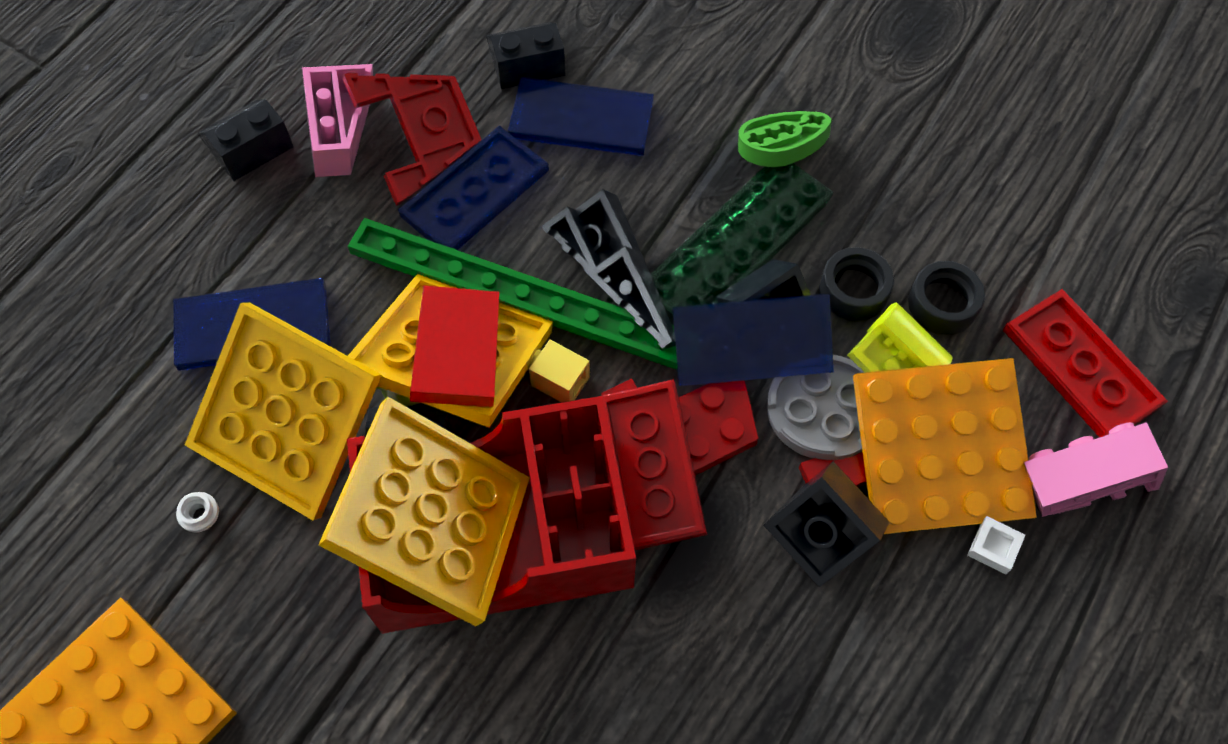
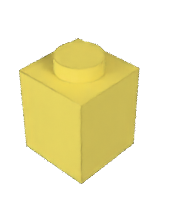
M550 339L543 350H536L531 365L528 368L531 386L560 402L574 401L590 378V363L588 359Z

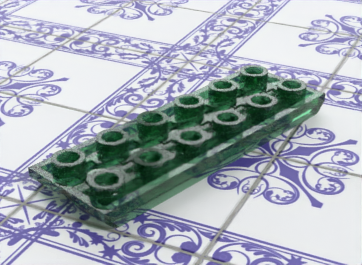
M794 163L780 167L764 166L650 274L664 308L693 332L699 331L721 310L716 296L768 263L827 205L834 192Z

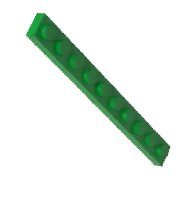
M367 218L363 219L348 244L350 254L414 277L420 274L461 289L499 292L500 303L551 320L554 327L689 375L703 345L704 336L672 325L679 344L663 349L658 345L659 342L645 328L640 327L634 321L635 318L624 308Z

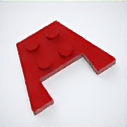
M346 73L343 76L344 84L355 108L390 99L417 162L386 172L384 175L396 206L409 199L477 146L482 140L455 76L410 74V77H391L389 74L376 73L375 76H358V73Z
M732 331L703 344L701 348L702 355L717 379L679 397L695 476L756 446L758 443V434ZM631 378L602 392L601 396L634 389L637 386Z

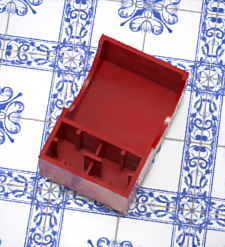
M604 396L502 412V419L499 425L486 436L470 444L530 477L487 615L634 588L636 555ZM365 436L347 438L350 472L363 445ZM359 567L362 607L382 634L461 620L459 617Z

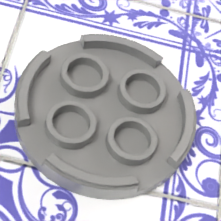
M819 354V357L787 364L775 376L768 394L767 413L776 435L789 448L809 458L838 460L849 458L862 452L853 375L865 372L851 359L833 354Z

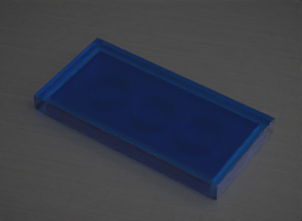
M521 77L508 128V136L511 139L644 156L654 94Z
M498 126L398 209L399 215L427 240L458 250L549 171V164L501 126Z
M317 278L173 299L174 366L180 371L216 365L240 303L250 302L330 346L327 293L324 279Z
M828 294L672 307L679 386L834 372L830 295Z

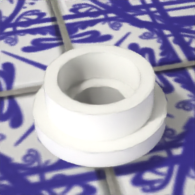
M190 493L184 496L177 506V521L189 532L205 531L216 522L219 515V506L216 500L207 493ZM205 508L202 516L193 519L196 510Z

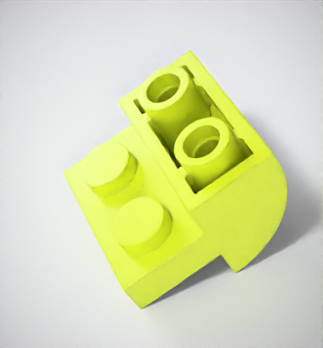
M897 302L891 304L867 330L868 333L847 355L865 373L951 364L953 359L952 355Z

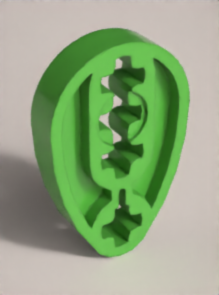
M796 111L770 114L745 122L739 129L738 152L745 160L760 166L780 167L792 164L813 154L825 144L830 137L831 118L821 112Z

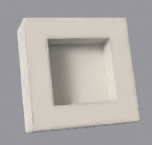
M986 516L982 524H980L967 556L1007 574L1013 567L1025 534Z

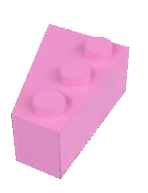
M373 64L302 67L315 177L351 175L370 104L359 108L354 107L344 84L343 76L346 73H358V76H373Z
M1131 422L1118 425L1109 431V435L1093 439L1092 436H1084L1069 443V448L1053 452L1052 449L1041 450L1032 454L1029 457V461L1024 462L1032 483L1034 499L1042 517L1090 506L1091 501L1109 495L1112 500L1124 498L1127 496L1125 490L1144 485L1147 492L1159 490L1168 469L1147 422L1134 426Z

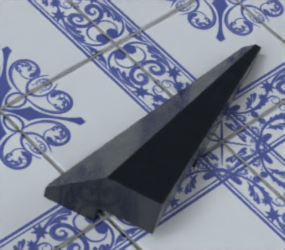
M602 189L578 208L573 209L567 206L542 225L544 231L552 235L562 245L561 248L567 254L572 255L584 267L583 270L618 305L624 307L635 318L634 321L640 327L645 328L659 342L658 345L661 348L668 349L679 344L617 195Z

